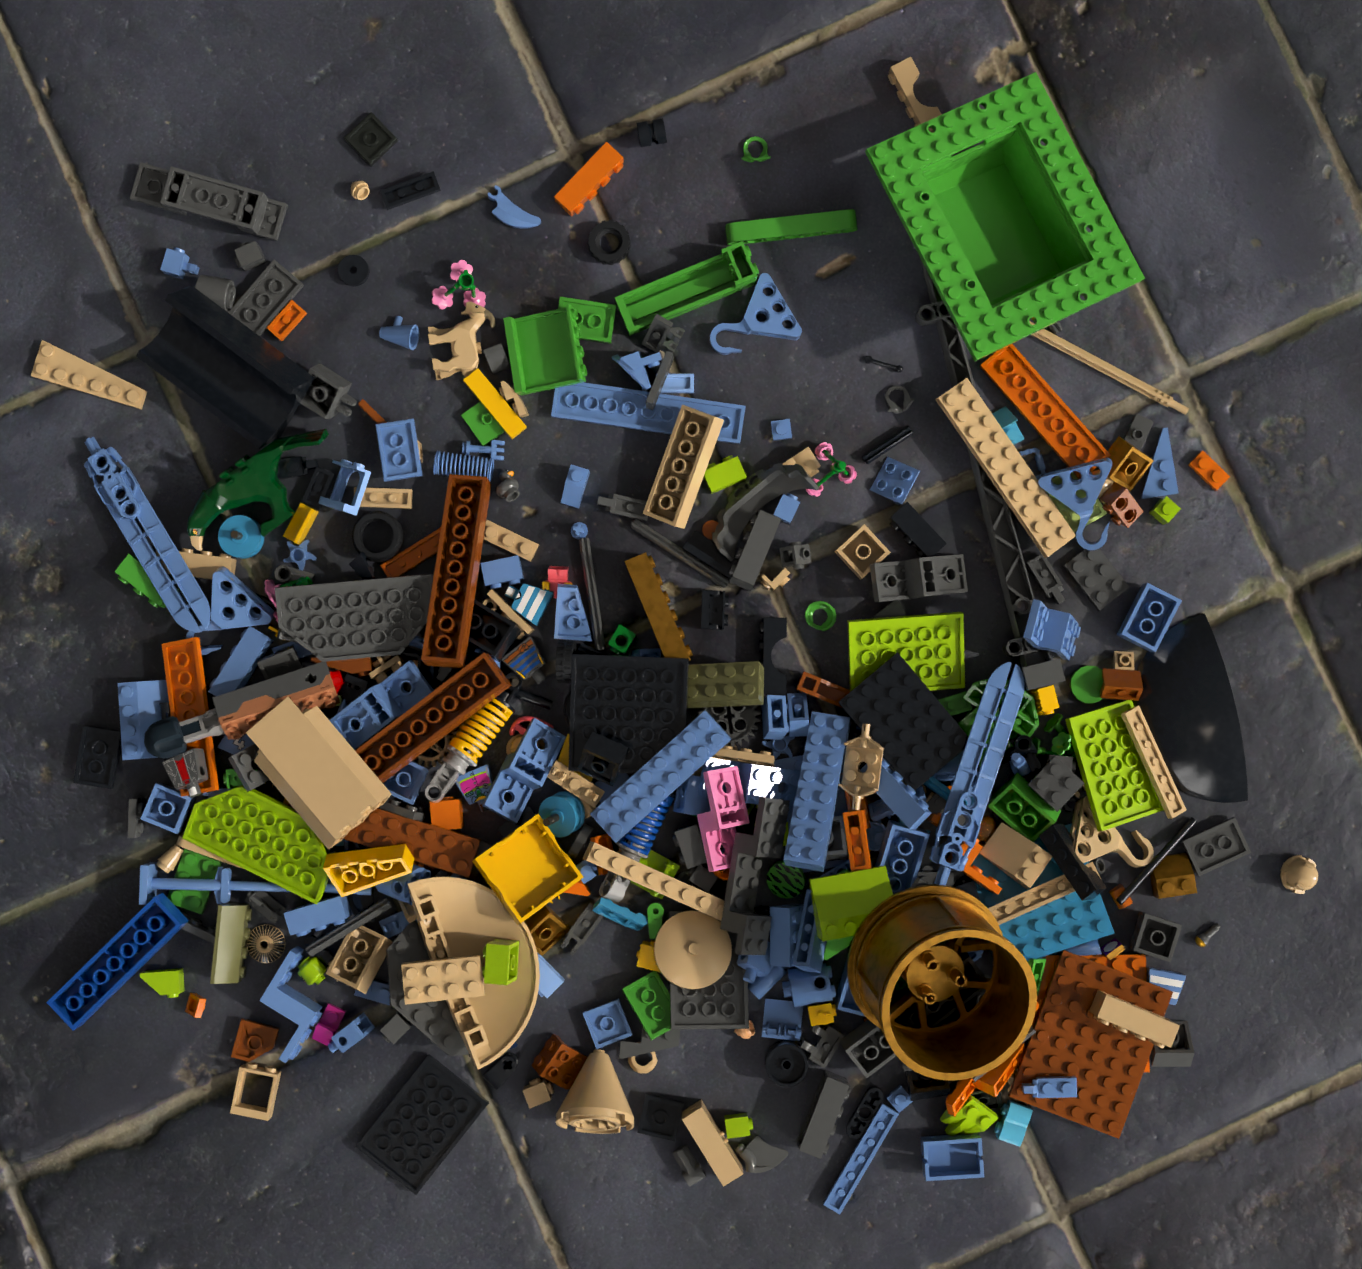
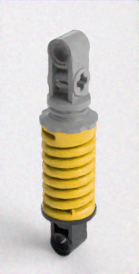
M509 673L506 675L508 681L512 678L519 681L516 687H509L464 721L465 725H462L460 731L456 732V738H452L449 744L446 745L449 754L442 758L444 764L437 770L425 789V796L430 802H440L448 790L455 784L459 775H465V770L469 765L477 766V757L481 758L483 756L479 750H487V746L484 743L491 745L492 741L489 737L492 739L496 738V734L493 731L496 733L500 732V728L497 725L503 727L505 725L503 721H508L510 716L515 713L510 703L522 688V679L519 674ZM438 789L440 791L439 796L431 798L429 796L430 790Z

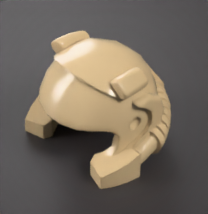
M1302 855L1290 857L1283 863L1280 870L1282 884L1286 889H1290L1294 893L1305 894V890L1313 888L1318 881V871L1315 868L1317 865L1313 860L1304 858Z

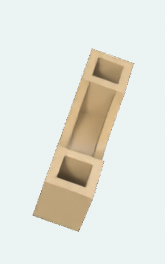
M909 57L891 66L888 78L891 84L896 86L898 98L901 102L904 101L907 107V115L910 119L913 118L914 126L916 127L942 114L938 107L925 106L916 99L913 92V84L918 79L920 73L912 57ZM928 128L930 132H934L932 128Z

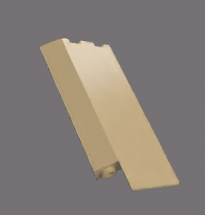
M286 697L246 732L259 748L254 762L328 849L341 842L350 830L363 823L372 811L382 806L392 795L317 706L312 709L307 708L301 712L289 697Z

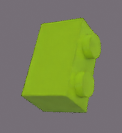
M733 455L722 459L723 463L718 465L712 463L707 466L704 479L711 494L746 480L747 476L738 456L733 458Z

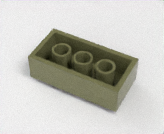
M759 661L689 665L688 708L764 705V667Z

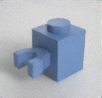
M174 247L173 250L166 249L160 270L164 274L183 279L185 272L198 275L200 268L195 264L188 263L190 257L185 254L184 250Z

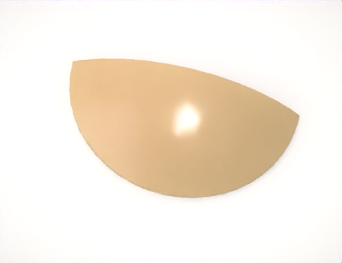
M432 877L408 883L412 905L430 960L481 954L483 968L485 966L483 949L487 943L495 939L519 941L516 981L509 985L484 983L485 996L446 1000L464 1044L477 1070L499 1058L515 1043L527 1026L533 1013L540 980L539 960L534 940L525 922L523 921L517 925L493 890L481 884L454 877Z

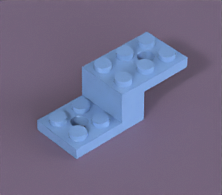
M1033 599L1023 637L1033 648L1055 652L1061 659L1069 661L1070 657L1074 656L1076 649L1074 641L1075 638L1079 637L1081 627H1079L1078 622L1070 613L1048 609L1042 601Z
M409 660L380 684L369 688L329 721L351 747L356 750L376 733L387 727L433 692L434 689L414 662ZM405 682L410 683V692L404 690L403 684ZM354 719L360 722L359 729L353 727L352 721Z
M536 718L531 719L516 751L506 756L482 806L511 823L517 824L533 790L543 786L566 736ZM539 739L543 740L545 743V748L543 750L539 749L537 746V741ZM506 792L510 793L512 796V801L510 803H507L504 800V794Z
M710 758L702 765L699 796L708 797L703 772L738 766L745 803L758 804L759 797L790 800L789 809L794 807L800 771L717 758ZM780 783H783L784 790L779 793L778 786ZM723 784L722 789L726 793L727 789L726 786Z

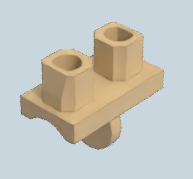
M391 655L377 657L378 660L372 664L375 668H378L369 673L370 677L380 684L388 678L386 674L388 671L392 670L395 672L403 666L402 662L404 660L401 656L397 655L389 661L387 660L391 658Z

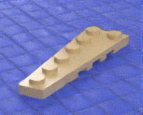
M41 341L31 373L32 377L142 410L147 395L146 390L46 341Z

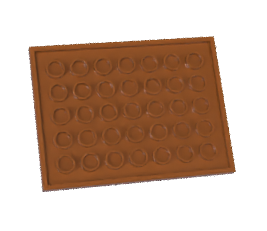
M1062 950L1033 1027L1036 1033L1028 1040L1008 1096L1119 1139L1154 1044L1149 1042L1148 1038L1144 1041L1130 1034L1129 1030L1127 1033L1113 1027L1112 1023H1109L1108 1026L1093 1018L1094 1014L1089 1012L1097 990H1100L1164 1017L1173 992L1069 951ZM1076 1076L1077 1097L1035 1098L1032 1097V1094L1023 1093L1022 1083H1032V1079H1036V1077Z

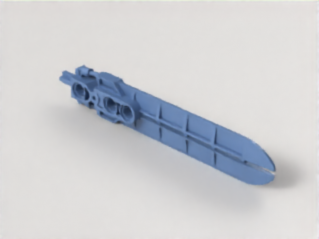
M95 437L87 438L84 443L92 456L87 458L88 461L84 463V467L94 482L95 490L108 508L174 620L186 630L195 633L202 632L189 609L192 608L200 623L206 629L210 622V606L205 594L140 488L132 471L121 460L122 457L113 447L101 449ZM106 459V464L101 467V462ZM116 462H119L123 467L120 473L118 472L119 467ZM99 475L104 478V481L98 484L95 476ZM125 491L124 497L120 499V493ZM134 506V512L129 515V509ZM137 521H140L146 532L143 533ZM147 536H149L151 542L153 543L154 547L156 548L160 556L156 555L155 551L153 550L152 546L146 538ZM161 560H163V562L165 563L174 580H171L170 576L168 575L167 571L162 565ZM175 584L178 585L189 604L186 605Z
M1011 662L999 666L986 683L935 833V845L932 846L929 859L931 862L939 864L940 867L934 884L946 886L951 869L963 871L968 861L967 857L975 845L981 827L980 824L1024 694L1023 673L1016 664L1007 688L1004 689ZM1002 693H1005L998 715L995 716ZM993 720H995L989 742L986 744ZM986 748L979 772H977L983 750ZM976 775L977 778L972 792H970L974 777ZM966 796H969L971 798V804L969 807L965 806L964 804V798ZM961 814L965 817L963 825H959L957 821L958 816ZM940 836H947L948 841L938 847ZM962 842L968 846L964 856L962 855L963 850L960 845ZM951 852L953 859L948 863L945 860V855Z

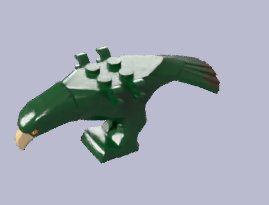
M327 429L277 438L251 458L247 454L236 461L234 464L238 468L235 470L233 466H230L221 472L218 476L222 479L208 490H202L198 501L188 517L187 532L192 546L196 550H203L202 542L206 529L219 514L254 501L268 503L272 508V518L263 521L260 526L263 537L290 518L295 511L290 508L287 502V488L277 478L281 455L284 451L297 447L321 444L329 435Z

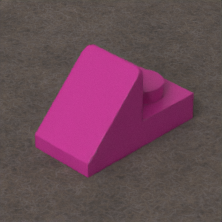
M329 1003L320 1022L315 1027L312 1039L328 1046L332 1042L331 1037L336 1034L346 1011Z

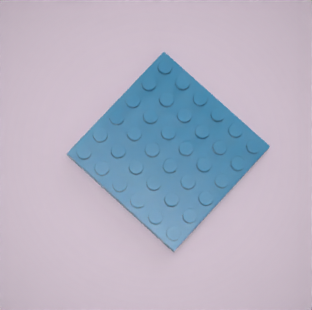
M1072 823L1065 825L1069 833L1071 831ZM1040 837L1037 838L1034 843L1050 854ZM980 854L977 855L971 864V867L975 865L983 871L982 875L985 877L991 876L999 882L998 886L1002 888L1000 893L996 895L975 882L980 901L987 908L1064 875L1052 857L1031 888L1025 889ZM1076 891L999 925L1002 935L1021 952L1027 961L1031 958L1037 959L1114 934L1101 894L1092 900L1082 901Z

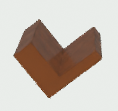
M1102 669L1103 684L1100 690V698L1139 701L1143 691L1140 671Z

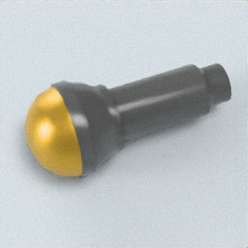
M1216 923L1205 933L1198 934L1195 938L1196 944L1200 947L1206 946L1209 939L1219 931L1221 926Z

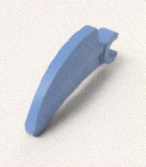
M494 186L495 191L498 192L497 195L493 196L491 193H488V198L497 203V207L492 210V214L504 224L520 229L533 228L541 224L539 217L531 215L516 206L501 192L499 186Z

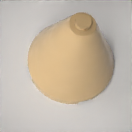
M594 1050L587 1057L556 1113V1124L559 1127L567 1129V1124L575 1127L576 1132L593 1134L620 1133L621 1127L625 1126L626 1131L634 1128L633 1113L610 1057L604 1050Z

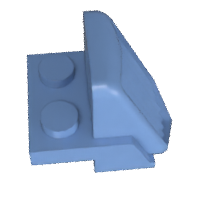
M639 351L624 357H620L618 354L611 357L644 390L652 388L646 366L649 368L661 365L660 361L663 360L661 352L644 358Z

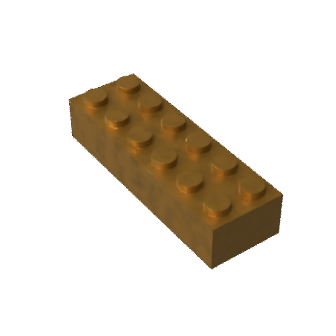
M645 552L626 560L625 564L664 657L689 658V661H691L690 656H693L689 644L684 645L682 639L685 638L682 628H677L675 621L678 618L674 609H669L668 603H670L667 592H662L660 586L663 585L659 573H654L653 568L656 565L652 556H647Z

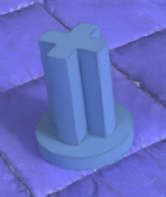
M577 522L572 525L571 534L578 540L585 538L588 534V528L584 523Z

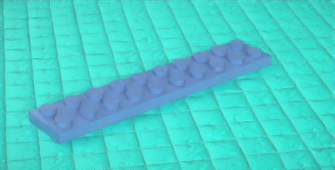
M584 382L555 388L551 417L672 434L681 406L685 405L724 420L717 441L740 444L746 407L744 405L660 394L654 410L646 408V400L649 395L647 391Z

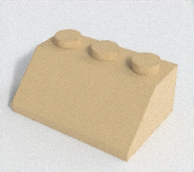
M360 926L345 936L326 974L366 994L387 955L386 949L391 945L392 941L369 928Z

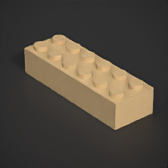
M685 405L681 406L643 514L674 527L685 529L722 428L723 419Z

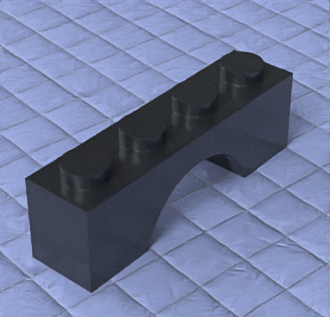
M764 617L763 622H759V633H763V641H759V652H763V660H759V662L764 667V695H786V675L780 673L774 667L771 653L774 645L779 640L787 637V618Z
M1064 824L1052 825L1039 835L1082 901L1092 900L1107 889L1098 874L1089 869L1078 858L1073 848L1074 839Z

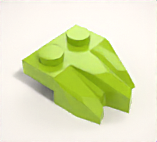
M970 1095L955 1117L948 1114V1111L945 1110L940 1121L948 1124L945 1129L948 1135L954 1136L958 1133L967 1135L984 1132L998 1119V1116L994 1111Z

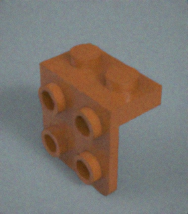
M552 1034L539 1055L535 1057L531 1066L541 1077L568 1090L573 1085L587 1056L567 1046L559 1036Z

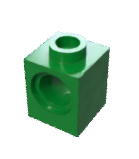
M619 624L608 643L611 646L609 650L618 655L621 652L625 654L636 634ZM618 636L626 637L627 642L624 646L616 644Z

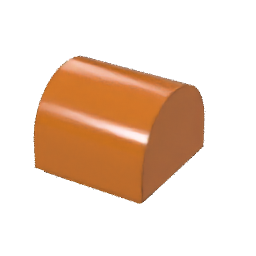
M1121 884L1109 891L1119 909L1133 904L1130 897L1122 905L1116 901L1125 890Z

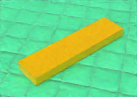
M478 368L463 379V382L511 439H514L527 428Z

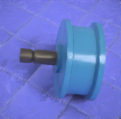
M235 515L226 519L218 532V541L221 548L228 555L236 558L246 559L253 557L261 550L264 544L260 524L247 516Z
M561 791L546 798L541 803L539 815L543 819V824L548 826L553 835L561 838L577 831L583 825L585 809L577 796L567 791Z

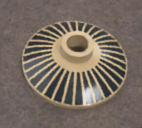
M260 925L250 932V937L247 940L248 952L258 962H274L281 957L285 950V937L273 925ZM263 941L267 942V948L262 947Z

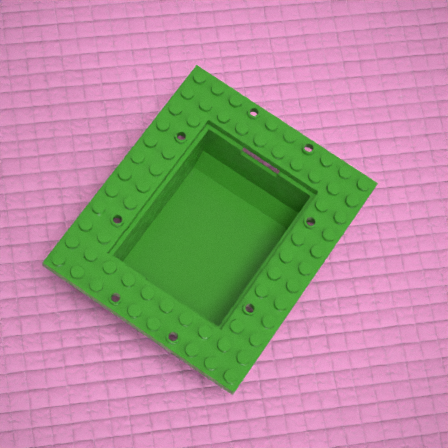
M1036 72L867 148L865 151L974 362L1145 279ZM979 105H983L985 109H981ZM928 128H932L934 132H930ZM984 140L983 143H981V144H979V145H977V146H975V147H972V148H970V149H968V150H966V151H964V152H961V153H959V154H957V155H955V156H953V157L951 156V155H953V154H955V153H957V152H959V151H962V150H964V149H966V148H968V147H970V146H973V145H975V144H977V143H979V142H981V141ZM1040 141H1043L1045 146L1041 145ZM1086 227L1090 228L1091 232H1088ZM1080 295L1084 296L1085 300H1081ZM1029 319L1034 321V325L1030 324Z

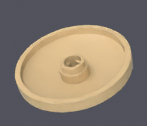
M684 911L669 918L658 931L654 943V957L661 974L672 984L684 989L705 988L719 980L727 970L732 955L731 940L728 932L720 929L721 922L700 911Z

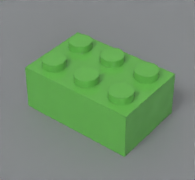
M1016 773L993 794L987 806L1016 832L1034 842L1039 838L1040 834L1057 821L1061 810L1058 812L1054 811L1027 785L1028 781L1019 773Z

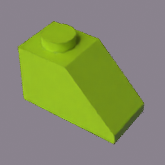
M183 968L148 970L140 973L141 979L158 994L167 995V998L179 997V994L185 991Z

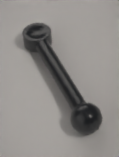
M866 356L864 360L867 364L874 363L895 369L898 373L903 371L901 365L895 366L872 359L871 356Z

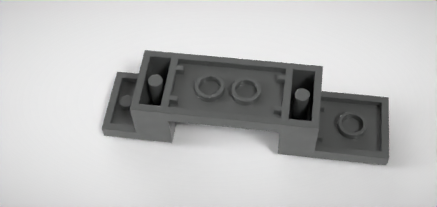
M140 162L130 195L132 201L185 216L189 212L235 225L242 232L278 241L288 207L287 203L269 199L263 192L172 166L170 170H166Z
M759 797L754 834L735 832L720 929L738 934L736 954L766 955L772 916L754 912L762 857L781 858L790 800Z

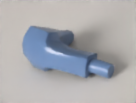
M1013 753L1009 762L1014 775L1016 773H1019L1022 777L1029 775L1031 770L1025 758L1019 753Z

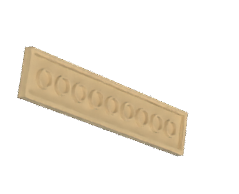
M964 379L936 399L943 412L1044 558L1049 557L1076 536L1046 491L1039 486L1037 478L969 379Z

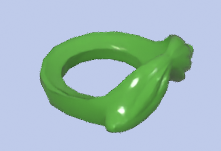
M754 136L745 141L742 160L747 162H763L771 158L768 155V147L764 139ZM752 141H758L763 146V151L758 158L752 157L748 151V145Z

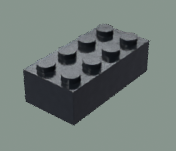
M474 600L468 644L483 653L490 654L493 659L500 662L521 630L514 622Z

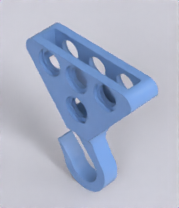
M762 273L759 276L743 320L739 323H721L715 326L710 334V344L714 351L722 355L741 353L742 350L719 346L716 342L717 334L726 330L747 335L754 334L798 340L802 329L770 275ZM771 288L773 294L766 296L763 293V289ZM775 304H780L783 310L775 312L772 307ZM764 314L767 319L764 322H760L756 319V316ZM789 320L793 326L787 329L783 327L782 322Z
M1102 458L1044 473L1038 481L1041 488L1080 516L1076 539L1079 545L1087 550L1101 548L1108 537L1110 521H1108L1100 540L1091 543L1086 541L1083 537V529L1094 510L1093 506L1111 470L1113 463L1110 458ZM1096 466L1100 469V473L1093 475L1090 472V468ZM1077 471L1081 474V478L1075 480L1071 477V473ZM1059 476L1062 479V483L1059 485L1054 484L1052 477ZM1076 491H1085L1086 497L1079 498L1076 495Z
M221 566L212 575L211 621L206 629H204L201 623L198 626L201 631H213L266 625L273 619L274 610L226 567ZM223 581H229L232 587H226ZM238 594H243L246 597V600H241L238 597ZM226 607L232 608L234 613H228ZM253 607H258L261 613H255ZM188 631L186 639L193 638L195 632ZM223 645L201 647L202 655H207L212 651L221 649Z

